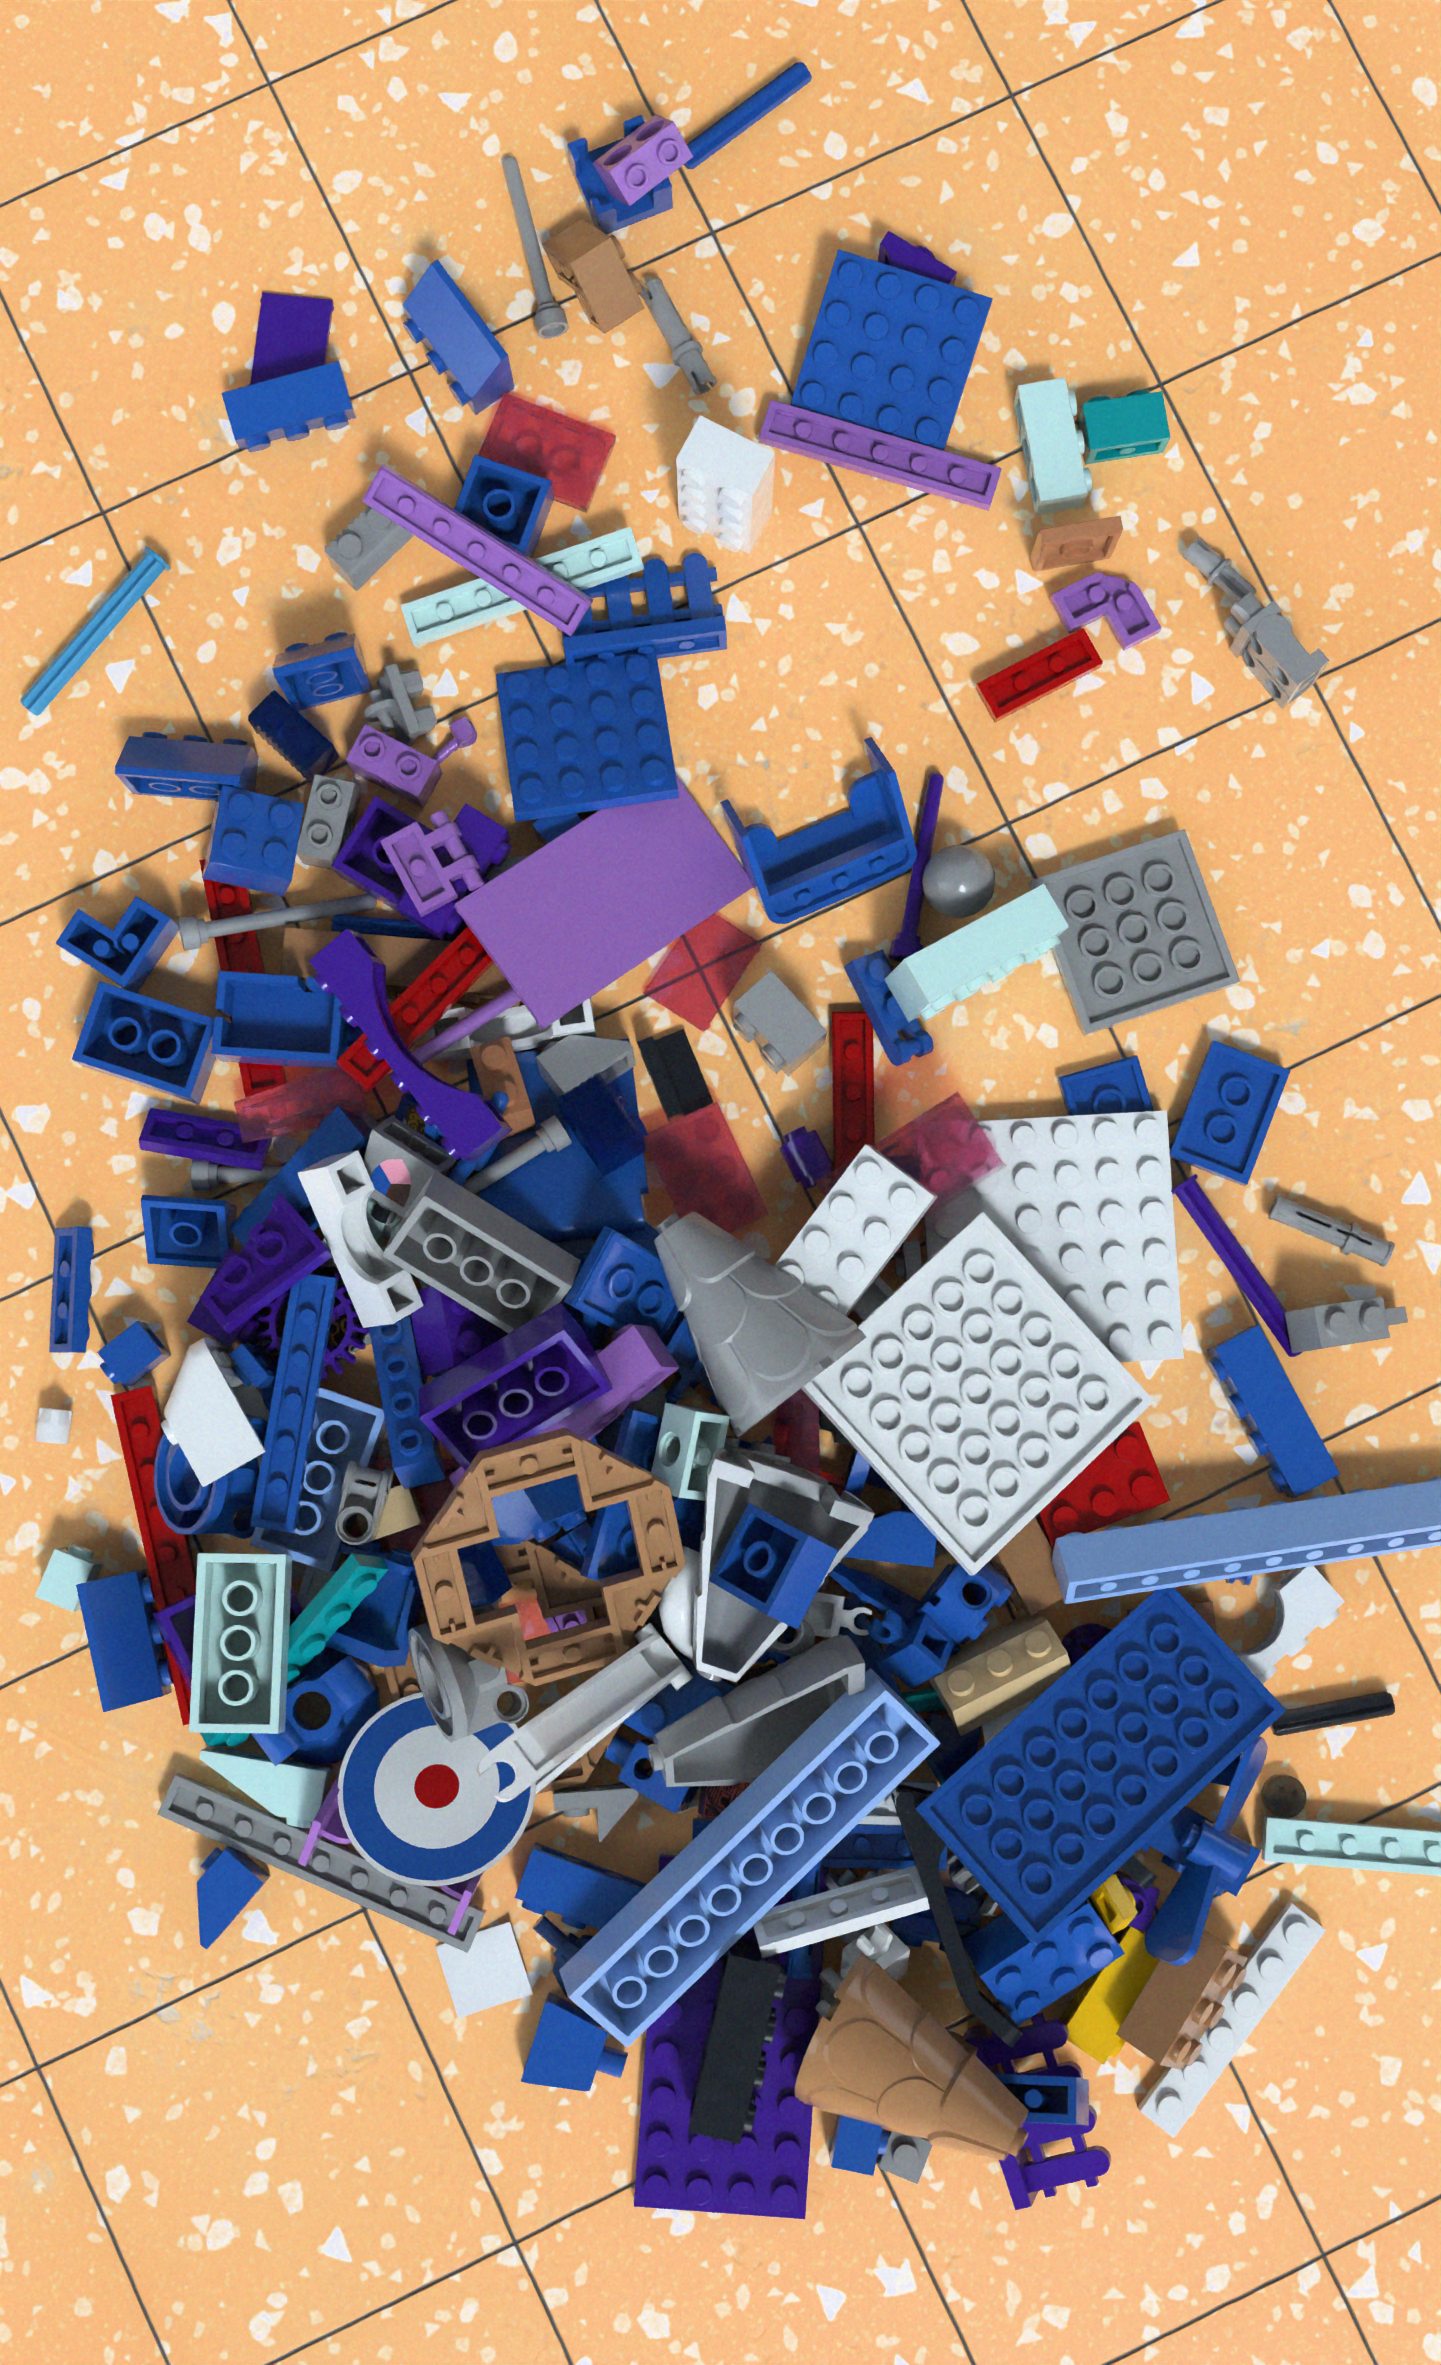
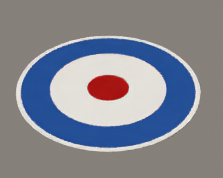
M422 1692L403 1697L378 1711L365 1723L352 1740L344 1756L338 1778V1788L340 1789L337 1795L339 1813L343 1827L355 1849L368 1863L383 1874L408 1884L420 1886H443L463 1882L487 1871L497 1864L514 1847L529 1822L535 1801L536 1782L508 1802H499L495 1796L514 1782L515 1772L512 1766L505 1762H497L480 1777L477 1773V1766L489 1751L519 1729L515 1723H497L450 1743L436 1725ZM497 1707V1709L499 1710V1712H500L501 1714H503L504 1712L501 1711V1710Z

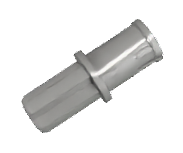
M1198 537L1184 552L1182 557L1208 579V585L1217 584L1236 602L1251 591L1255 595L1256 589L1230 566L1232 560L1230 558L1225 560L1201 537Z

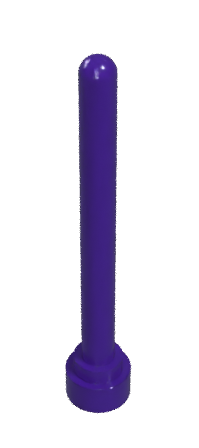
M933 772L928 777L916 844L917 858L912 867L902 930L896 934V939L891 940L888 957L900 963L905 958L923 949V945L920 944L921 937L917 933L924 899L922 885L924 868L931 858L944 784V777L939 772Z

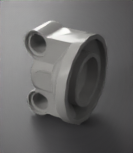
M470 1601L472 1613L478 1609L483 1611V1613L497 1610L492 1604ZM428 1622L413 1627L408 1631L410 1656L419 1687L436 1725L450 1743L497 1723L512 1724L524 1718L529 1708L528 1696L521 1687L507 1682L505 1668H495L470 1656L467 1650L452 1643L447 1645L434 1639ZM509 1691L512 1695V1706L507 1712L501 1714L497 1709V1700L502 1693Z

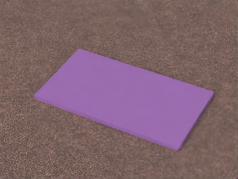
M677 776L679 798L601 809L454 904L457 913L463 918L542 1030L753 888L744 869Z

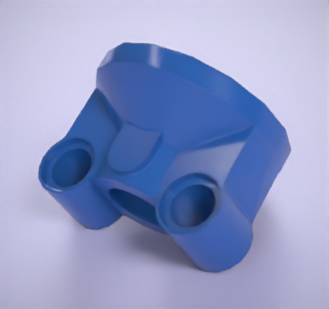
M246 1414L264 1446L268 1422L262 1418ZM164 1433L159 1442L154 1463V1490L158 1509L166 1525L177 1534L227 1533L241 1539L252 1537L256 1528L250 1526L254 1506L252 1499L256 1493L259 1477L257 1457L211 1484L202 1487L179 1443L173 1445Z
M325 1646L323 1651L314 1656L302 1670L299 1679L287 1688L285 1732L279 1734H251L275 1766L287 1757L311 1765L336 1763L344 1759L347 1749L359 1730L370 1718L380 1711L379 1687L369 1667L360 1659ZM315 1691L323 1694L328 1699L331 1705V1715L329 1721L323 1727L312 1728L300 1720L297 1713V1702L300 1695Z

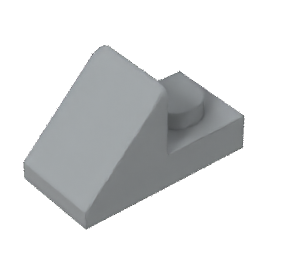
M627 1784L556 1789L553 1793L554 1811H564V1817H583L590 1815L589 1809L597 1808L599 1842H601L636 1801L640 1792Z

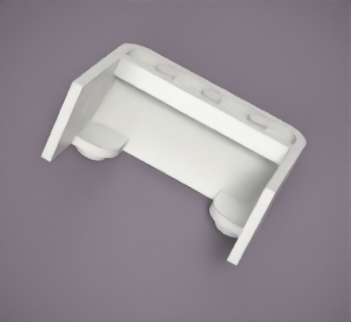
M207 1337L189 1346L164 1409L166 1420L161 1422L162 1429L168 1440L173 1445L179 1443L202 1487L211 1484L256 1457L260 1471L262 1454L266 1450L246 1414L262 1418L268 1422L270 1413L264 1405L259 1388H256L253 1384L250 1387L246 1386L234 1373L232 1367L236 1363L229 1354L235 1348L219 1340Z

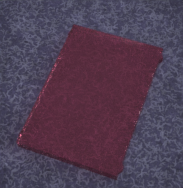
M713 914L678 939L651 982L646 985L643 993L705 1033L710 1028L714 1017L754 956L760 952L762 943L720 916Z

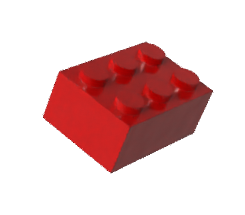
M1132 1422L1035 1516L1050 1546H1055L1056 1538H1061L1066 1534L1072 1532L1086 1534L1171 1501L1140 1422Z

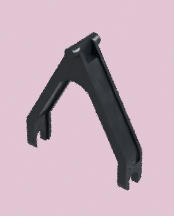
M899 1783L891 1791V1798L925 1889L929 1907L960 1996L966 2007L1012 2048L1023 2034L1018 2030L1019 2026L978 1990L938 1874L940 1855L946 1844L915 1809L934 1791ZM1134 1856L1130 1857L1120 1867L1145 1890L1157 1878Z

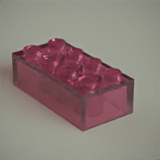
M958 1091L872 1146L938 1196L920 1221L1007 1166L964 1097ZM855 1157L816 1181L824 1197L828 1195Z

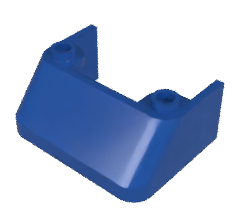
M872 737L864 739L873 772L858 778L849 787L847 800L850 810L777 841L772 829L762 823H755L744 827L729 800L726 799L720 802L738 855L763 910L772 922L776 924L790 923L909 870L916 861L917 849L896 772Z

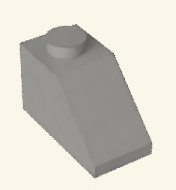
M573 1034L568 1035L561 1041L555 1040L550 1042L536 1056L541 1077L568 1111L636 1066L633 1047L628 1041Z

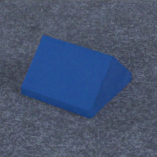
M142 1195L141 1208L148 1264L217 1269L228 1248L233 1249L234 1234L229 1227L236 1220V1205L222 1200Z

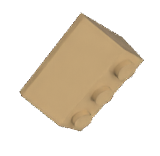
M1038 1613L1032 1616L1025 1614L961 1646L958 1653L950 1654L944 1671L930 1678L929 1681L959 1735L962 1736L1037 1698L1071 1668L1066 1649L1048 1620Z

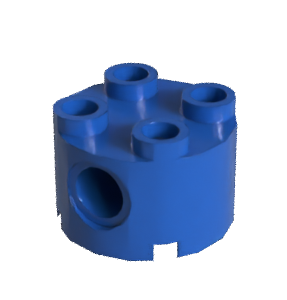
M989 1562L972 1576L959 1563L948 1564L920 1600L921 1604L915 1611L921 1616L926 1613L955 1641V1644L961 1643L964 1645L969 1639L974 1641L979 1637L989 1623V1620L984 1616L995 1605L1000 1607L1010 1596L1014 1587L1008 1583V1578ZM962 1592L965 1594L968 1603L964 1600Z

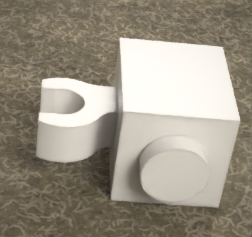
M884 1923L872 1926L842 1950L840 1972L843 1979L861 1954L868 1957L872 1962L878 1963L895 1981L907 1973L910 1949Z

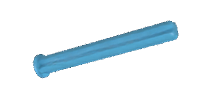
M145 546L143 557L21 697V704L32 714L38 716L43 712L164 570L169 572L171 567L149 547Z

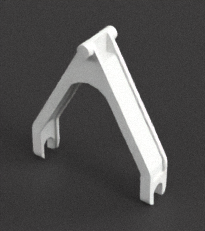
M651 1623L634 1635L639 1642L637 1646L528 1721L480 1760L477 1766L479 1777L497 1762L508 1763L515 1772L514 1782L495 1796L499 1802H508L514 1799L534 1782H536V1794H538L671 1683L675 1690L678 1691L693 1678Z

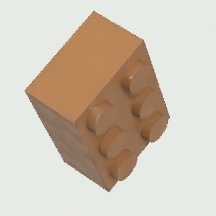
M1204 1929L1198 1951L1188 1963L1175 1966L1161 1960L1158 1962L1116 2035L1159 2065L1183 2070L1185 2065L1191 2066L1202 2050L1203 2045L1199 2041L1207 2027L1212 2029L1223 2015L1225 2007L1222 2005V2002L1229 1990L1235 1991L1242 1983L1247 1969L1243 1966L1248 1958Z

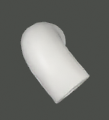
M682 1546L686 1564L676 1578L671 1577L660 1593L662 1599L659 1602V1613L665 1635L678 1651L693 1661L694 1589L699 1585L700 1553Z

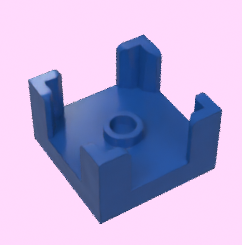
M642 115L623 123L624 138L645 123ZM584 137L567 144L569 164L595 227L598 225L605 234H609L673 208L672 184L669 177L631 206L614 199L592 163L623 139L588 152L587 140Z

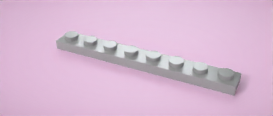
M180 1773L175 1774L157 1814L466 1953L469 1952L486 1913L485 1909L470 1903L454 1936L448 1933L447 1930L460 1899L434 1886L408 1884L389 1877L374 1868L360 1853L324 1837H321L305 1867L299 1864L298 1861L309 1833L308 1830L287 1825L286 1820Z

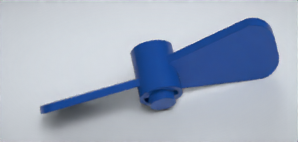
M1260 1736L1243 1751L1215 1825L1205 1819H1201L1197 1824L1191 1822L1181 1837L1180 1846L1184 1848L1183 1857L1189 1860V1863L1147 1929L1144 1939L1147 1952L1161 1961L1180 1966L1188 1963L1195 1956L1219 1877L1233 1883L1241 1874L1248 1860L1251 1845L1231 1834L1230 1831L1266 1759L1268 1746L1265 1739Z

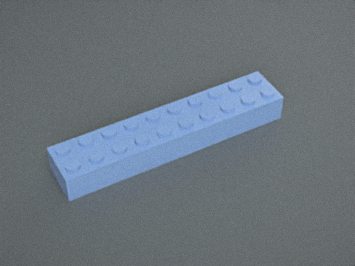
M870 1668L865 1673L864 1692L848 1696L846 1691L559 1970L568 1998L628 2048L941 1744L927 1723Z

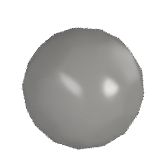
M958 844L945 847L934 854L924 868L923 892L928 903L939 913L953 918L968 917L982 910L992 898L995 887V871L989 859L973 847Z

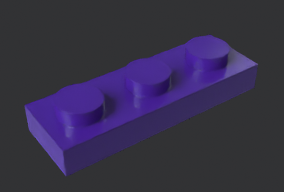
M150 1108L139 1137L140 1150L189 1159L209 1160L212 1163L262 1171L272 1142V1129Z

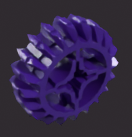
M317 1268L314 1275L325 1276V1269ZM336 1271L330 1277L338 1279L335 1296L340 1302L333 1307L330 1329L337 1320L341 1319L340 1316L345 1313L347 1316V1328L343 1340L336 1349L333 1346L329 1330L321 1380L328 1379V1365H331L337 1374L344 1372V1367L339 1361L343 1357L348 1362L355 1364L358 1359L349 1350L352 1346L365 1350L367 1346L363 1341L356 1339L357 1333H370L369 1327L363 1328L362 1325H358L359 1317L351 1298L348 1296L345 1284L340 1288L338 1287L341 1275ZM291 1288L281 1294L275 1302L269 1304L268 1308H271L270 1315L257 1314V1321L269 1323V1329L259 1330L257 1337L260 1339H272V1342L262 1348L264 1354H272L277 1350L280 1354L283 1337L281 1320L289 1302ZM279 1354L272 1362L275 1367L278 1366Z

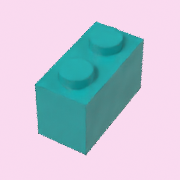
M1141 389L1130 392L1126 397L1113 399L1106 395L1096 396L1089 399L1086 403H1082L1077 418L1078 427L1082 430L1085 451L1083 455L1085 465L1164 453L1171 438L1162 391L1150 393L1149 390Z

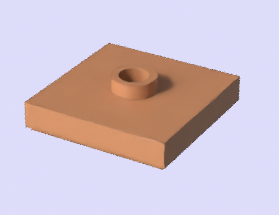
M1121 515L1040 529L1030 555L1032 571L1037 572L1110 559L1123 531Z

